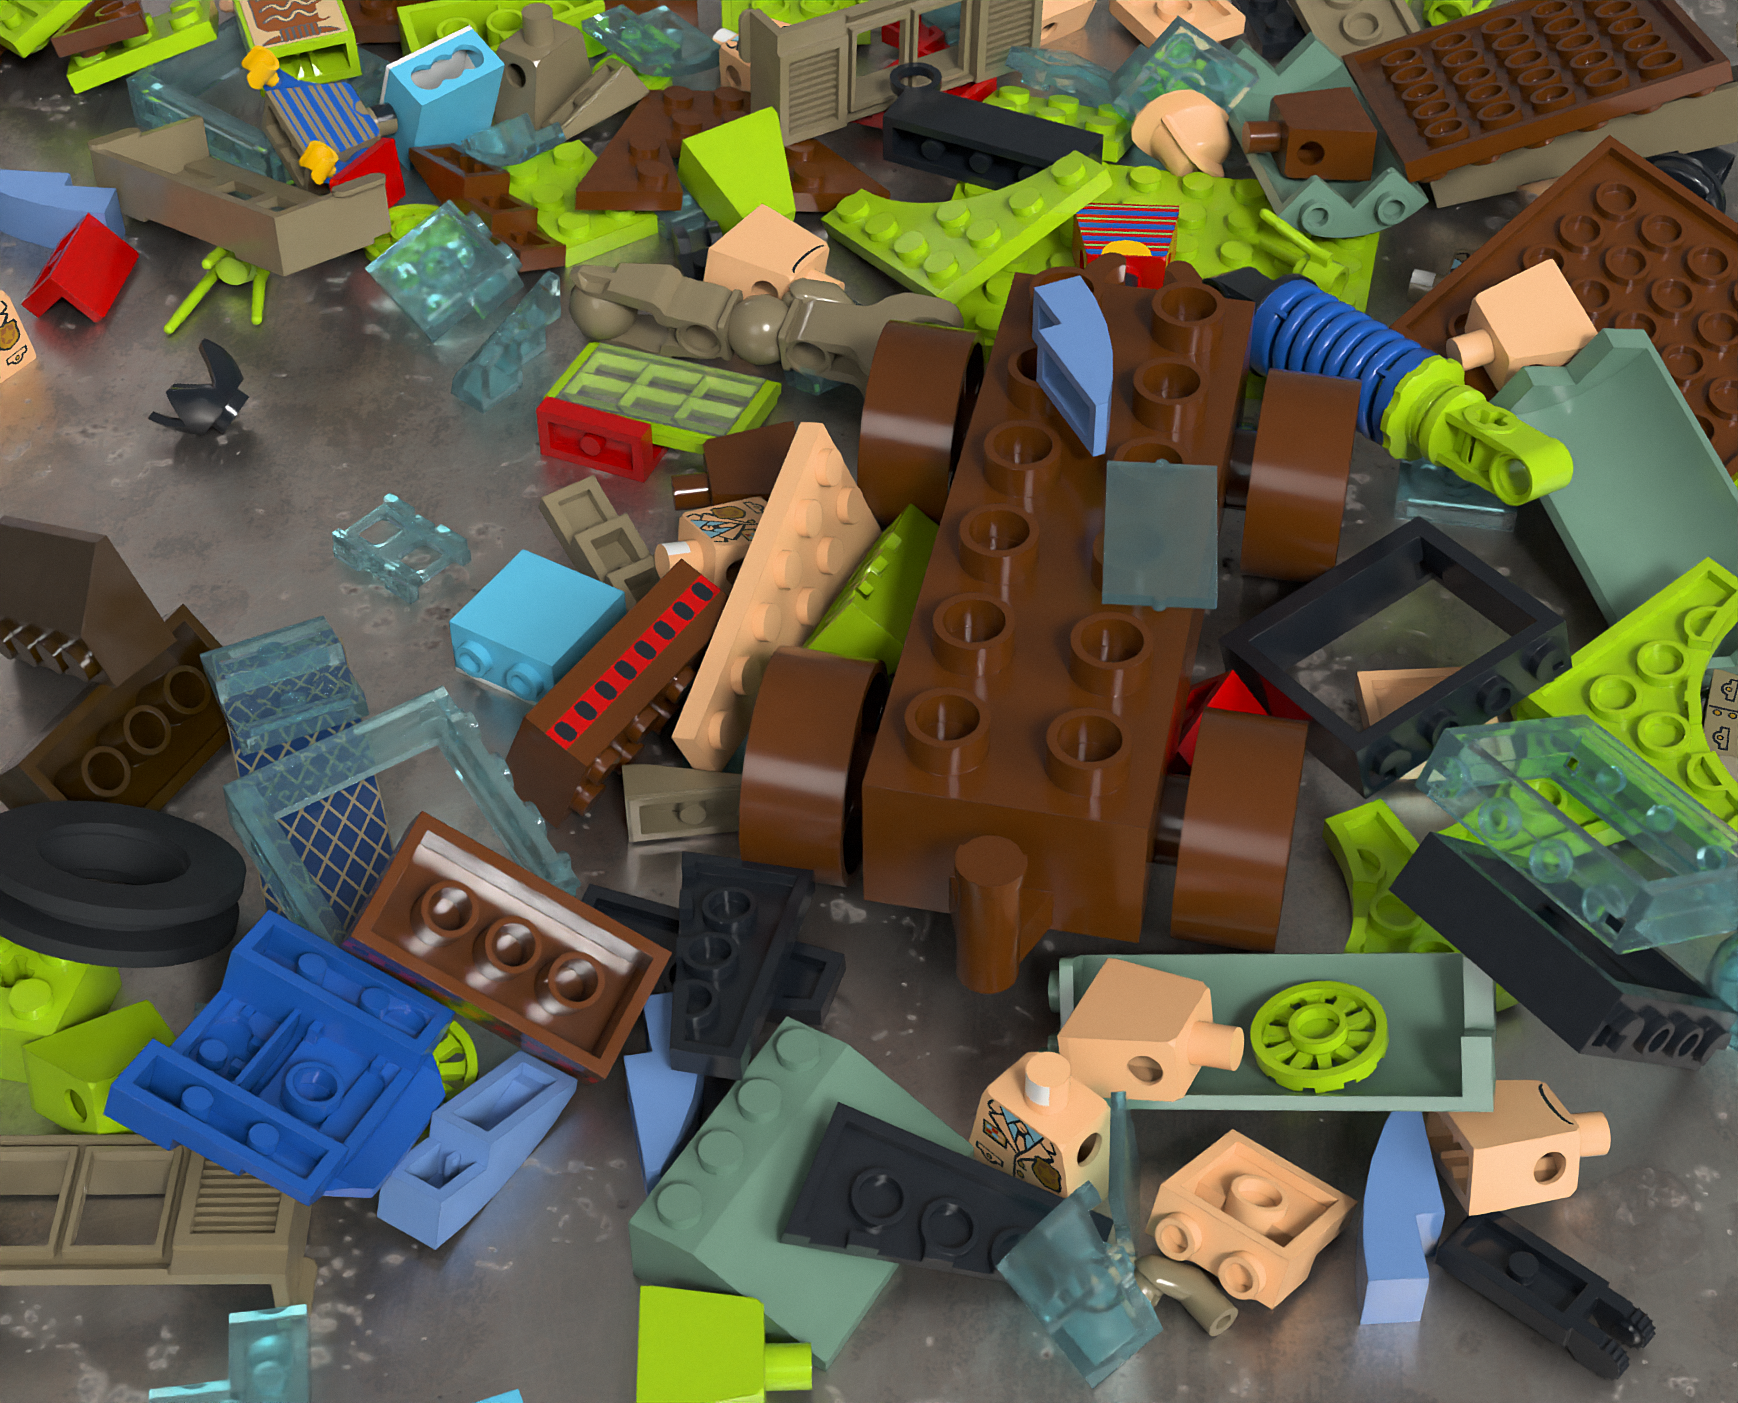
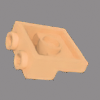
M1232 1129L1160 1185L1145 1233L1155 1238L1158 1247L1167 1257L1177 1261L1187 1260L1195 1262L1218 1276L1223 1288L1231 1296L1241 1300L1251 1299L1259 1301L1270 1309H1274L1308 1278L1316 1254L1350 1225L1358 1201Z

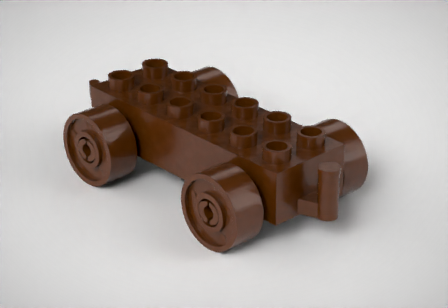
M1115 252L1103 254L1090 262L1085 269L1060 266L1046 269L1037 275L1015 272L987 368L985 339L982 331L893 319L885 324L875 349L866 388L859 437L857 486L861 489L866 503L880 525L889 526L911 503L939 526L890 693L887 667L881 659L782 645L775 650L769 660L756 698L746 745L740 792L739 847L741 860L814 870L815 882L842 887H850L854 883L863 863V900L950 913L957 939L956 975L965 987L981 994H995L1005 991L1012 986L1019 975V964L1048 929L1139 943L1154 864L1177 867L1171 914V938L1262 953H1275L1309 721L1205 707L1198 731L1191 775L1185 776L1172 773L1225 508L1246 511L1240 574L1310 583L1336 567L1362 379L1269 368L1258 429L1241 428L1245 408L1256 302L1224 298L1219 291L1203 284L1198 272L1190 263L1185 261H1173L1167 265L1163 287L1159 290L1125 286L1126 258ZM1079 275L1097 300L1107 323L1113 349L1110 429L1105 454L1094 457L1037 383L1038 346L1032 339L1034 287Z

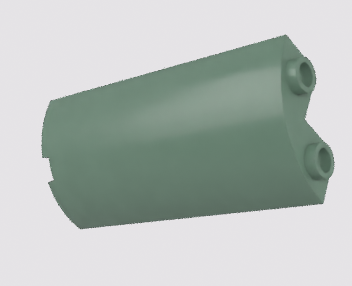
M1311 31L1275 68L1240 38L1204 74L1220 107L1229 115L1228 122L1242 149L1244 122L1268 120L1270 100L1275 95L1351 87L1375 126L1377 138L1371 180L1321 179L1317 175H1313L1308 179L1288 178L1281 174L1271 153L1245 154L1276 216L1292 227L1322 237L1349 238L1363 236L1402 222L1429 201L1417 181L1409 183L1382 138L1364 98L1343 59Z
M1603 328L1566 366H1523L1489 401L1494 406L1512 412L1519 420L1545 435L1558 439L1568 449L1573 461V476L1570 483L1565 488L1539 499L1610 627L1707 557H1710L1738 578V489L1644 329ZM1738 622L1725 635L1710 659L1701 686V702L1706 700L1714 669L1738 675Z
M1461 952L1070 954L1060 958L1059 970H1052L1049 975V1006L1052 1013H1060V1030L1048 1036V1047H1040L1039 1053L1055 1052L1060 1054L1057 1035L1107 958L1119 959L1203 982L1210 989L1213 1023L1241 1027L1243 1030L1244 1050L1237 1070L1231 1071L1201 1066L1182 1099L1169 1102L1103 1098L1111 1109L1494 1111L1496 1091L1495 1042H1497L1496 982ZM1314 981H1337L1351 984L1367 991L1383 1007L1387 1018L1390 1040L1385 1058H1380L1377 1062V1068L1368 1077L1357 1083L1354 1080L1344 1083V1089L1315 1093L1314 1088H1303V1091H1293L1277 1084L1275 1078L1267 1077L1257 1066L1253 1054L1250 1030L1256 1013L1270 998L1287 988ZM1326 999V1003L1332 1004V1005H1333V1004L1335 1003V1001H1336V1000ZM1298 1003L1291 1008L1297 1011L1301 1008V1005ZM1361 1008L1359 1011L1352 1012V1013H1350L1349 1016H1351V1015H1353V1014H1355V1013H1358V1012L1362 1011L1363 1009ZM1270 1024L1271 1026H1283L1282 1024ZM1331 1060L1333 1067L1341 1065L1335 1060ZM1315 1062L1310 1070H1319L1318 1063Z

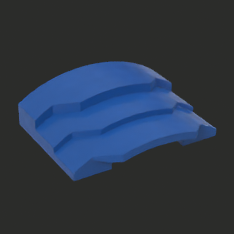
M269 909L231 951L221 990L170 1047L152 1038L111 1084L103 1115L168 1151L182 1144L237 1176L247 1172L306 1206H310L323 1195L372 1198L411 1150L431 1122L432 1113L440 1108L444 1101L445 1091L433 1052L450 1026L455 1011Z

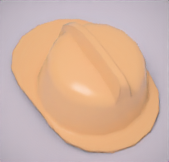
M1176 90L1157 97L1136 115L1131 126V139L1136 146L1156 161L1161 162L1174 176H1185L1192 172H1203L1214 177H1224L1222 163L1226 160L1232 148V140L1227 128L1229 115L1223 108L1219 107L1204 94L1194 90Z

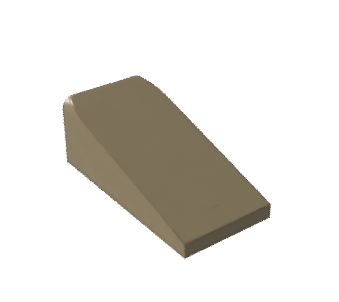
M608 58L541 125L540 130L560 144L647 96L650 90L628 65L614 58Z
M651 764L622 765L629 842L739 831L742 774Z

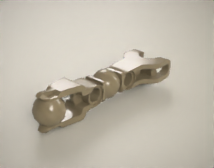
M620 262L615 267L581 264L574 266L569 274V277L575 283L571 290L569 303L571 318L582 334L594 341L671 359L673 356L699 359L722 357L723 360L731 361L734 353H736L740 359L756 366L775 364L781 360L783 370L790 371L794 369L800 374L853 384L861 390L864 398L875 349L880 334L889 320L916 323L932 322L940 326L964 329L963 317L955 304L942 298L904 292L892 295L869 306L824 300H812L803 303L801 299H794L789 307L785 301L769 294L748 296L743 300L742 290L734 289L732 292L718 284L683 277L677 268L668 264ZM638 309L649 312L652 315L638 314Z

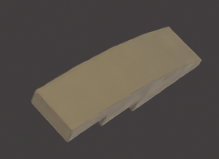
M594 475L541 497L538 508L579 573L624 591L626 613L660 580L655 567V554L652 555L628 514L617 515Z

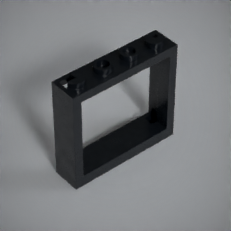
M1421 516L1410 520L1218 639L1225 671L1234 670L1269 716L1309 721L1306 750L1364 799L1374 795L1392 782L1399 780L1406 773L1439 752L1453 746L1464 736L1494 717L1503 714L1511 706L1547 683L1554 681L1555 678L1572 668L1566 620ZM1432 579L1511 636L1505 642L1361 733L1284 672ZM1372 770L1376 774L1370 777L1369 771Z
M1429 831L1388 889L1579 1054L1699 1070L1702 1065L1704 1066L1716 1050L1725 1051L1731 1041L1732 1034L1728 1031L1738 1019V1012L1553 862Z

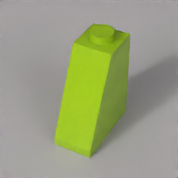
M772 106L682 140L677 172L678 178L711 221L717 220L723 236L761 204L770 207L794 222L796 213L778 113Z

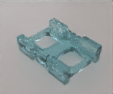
M388 493L383 497L384 503L346 530L343 531L338 528L332 532L334 557L345 564L347 563V565L358 572L364 568L366 572H371L374 577L379 576L380 581L385 582L387 590L412 604L419 599L418 588L453 562L465 566L471 561V553L468 549L466 538L442 524L436 528L435 524L419 514L416 515L413 506ZM382 520L388 521L401 529L381 544H372L359 536L367 528ZM420 546H429L443 555L422 570H415L400 561Z

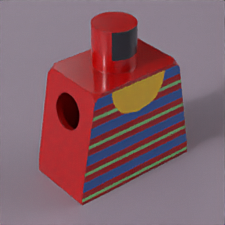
M1087 204L1075 213L1073 218L1072 255L1075 266L1085 269L1090 262L1105 253H1119L1126 258L1125 286L1159 290L1163 287L1165 269L1169 263L1174 261L1176 256L1179 206Z

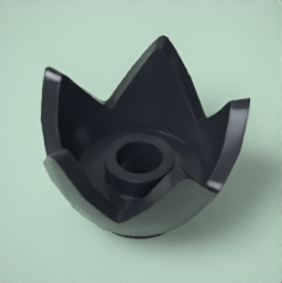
M204 338L198 349L208 368L212 383H178L171 385L166 390V395L180 418H172L153 411L147 419L175 431L188 434L205 435L211 426L223 434L249 398L247 394L238 389L244 380L243 375L233 357L223 347Z

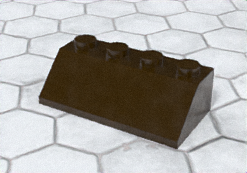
M5 515L0 518V653L7 659L12 660L15 658L28 662L33 667L42 666L52 669L60 675L66 673L79 677L84 682L93 681L118 688L177 641L107 535Z
M184 604L163 616L162 619L177 641L118 688L93 681L87 685L0 770V801L9 810L45 802L94 801L136 806L159 812L230 738L215 662L234 658Z

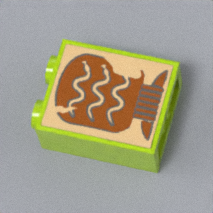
M232 0L239 32L247 54L254 46H263L276 56L280 69L295 79L325 84L362 75L355 34L342 0ZM262 87L259 91L261 97H265L266 91Z

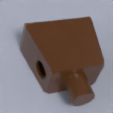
M1351 87L1275 95L1270 100L1268 120L1245 121L1243 124L1242 145L1245 154L1271 153L1283 176L1308 179L1313 175H1317L1321 179L1371 180L1377 130Z
M794 421L707 439L702 445L704 472L671 476L675 511L706 508L759 496L768 502L796 434Z

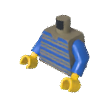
M259 45L254 46L241 61L242 67L250 71L247 74L249 85L253 89L258 90L263 87L266 91L261 128L297 187L316 195L330 191L329 181L332 177L379 141L381 137L394 134L398 130L396 113L389 103L365 108L353 87L348 83L320 84L295 79L279 68V61L270 50Z

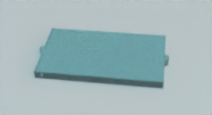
M1159 459L1156 463L1107 461L1102 604L1152 606L1156 611H1163L1166 607L1217 609V466L1169 464L1165 459Z

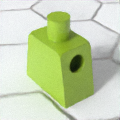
M146 999L22 1045L31 1108L36 1113L76 1135L137 1134L103 1115L110 1086L152 1038L167 1047H170L177 1038L153 1004Z
M652 1285L640 1286L636 1403H766V1391L812 1390L811 1342L766 1343L764 1303L757 1298Z

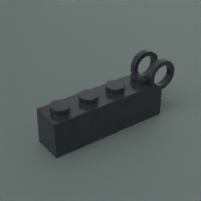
M921 62L905 63L897 66L890 73V89L898 98L883 115V160L994 191L1041 172L1074 150L1102 165L1103 134L941 92V72L930 64ZM917 75L927 77L932 82L921 87H911L902 84L900 80L908 76Z

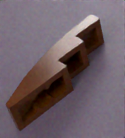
M455 143L409 148L410 161L432 193L454 219L490 253L518 272L565 266L566 245L537 230L538 208L509 193L510 172Z

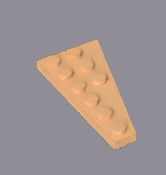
M800 422L672 734L671 738L693 769L722 772L749 732L760 684L775 650L782 645L798 648L804 645L872 545L883 533L866 503L861 489L855 483L843 461L840 451L836 448L823 423Z

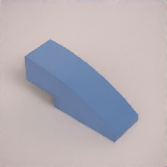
M0 169L1 232L23 241L54 249L59 240L89 212L123 239L126 231L116 188L73 186L70 173Z
M1080 275L1034 287L1032 339L1038 346L1036 381L1091 455L1094 457L1105 454L1110 429L1113 384V349L1107 323L1096 298Z
M673 992L649 996L642 1009L647 1052L624 1056L628 1105L646 1198L698 1132L704 1105L705 1075L671 1070L669 1047Z
M522 1050L516 1052L432 1113L429 1137L408 1152L380 1188L377 1217L436 1250L466 1225L525 1162L576 1092L578 1080Z
M1392 1111L1385 1122L1371 1159L1355 1252V1290L1360 1325L1420 1322L1430 1279L1425 1257H1436L1445 1216V1209L1421 1111Z

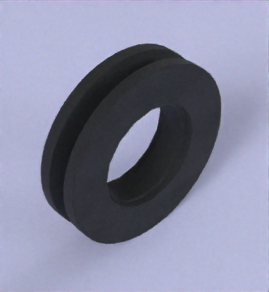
M55 801L10 809L0 813V936L38 953L97 966L155 968L198 961L225 948L236 934L240 912L237 901L240 899L244 889L247 871L246 864L240 853L219 835L185 819L150 809L94 801ZM89 879L112 880L131 885L108 884Z

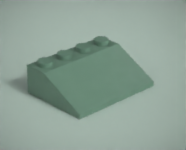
M786 1016L749 1064L742 1081H736L628 1221L634 1276L654 1286L757 1298L764 1303L766 1342H811L812 1365L826 1372L900 1265L893 1262L779 1243L837 1103H843L971 1159L974 1157V1147L849 1044Z

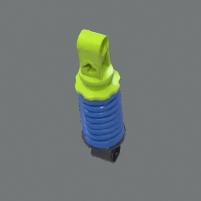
M1246 266L1202 279L1203 284L1213 287L1224 298L1256 302L1248 370L1250 373L1267 379L1269 368L1362 379L1356 431L1362 433L1368 440L1382 446L1384 451L1394 459L1403 458L1411 462L1423 457L1438 467H1448L1460 478L1479 485L1511 506H1519L1565 488L1570 483L1573 476V461L1568 449L1561 441L1549 437L1524 423L1512 412L1487 402L1485 396L1480 391L1465 385V371L1458 361L1452 358L1446 359L1432 350L1422 348L1416 341L1405 338L1400 332L1389 329L1384 323L1372 319L1371 316L1356 310L1350 304L1339 301L1334 295L1320 290L1318 285L1310 278L1302 274L1291 273L1272 280L1256 268Z

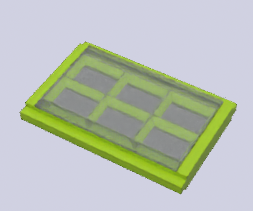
M589 342L546 393L543 400L546 396L651 424L653 444L703 455L702 445L707 439L760 428L777 404V398L781 394L782 383L607 343Z

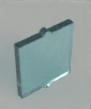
M1126 1091L1111 1092L1108 1200L1124 1272H1131L1136 1268L1134 1261L1139 1258L1141 1164Z

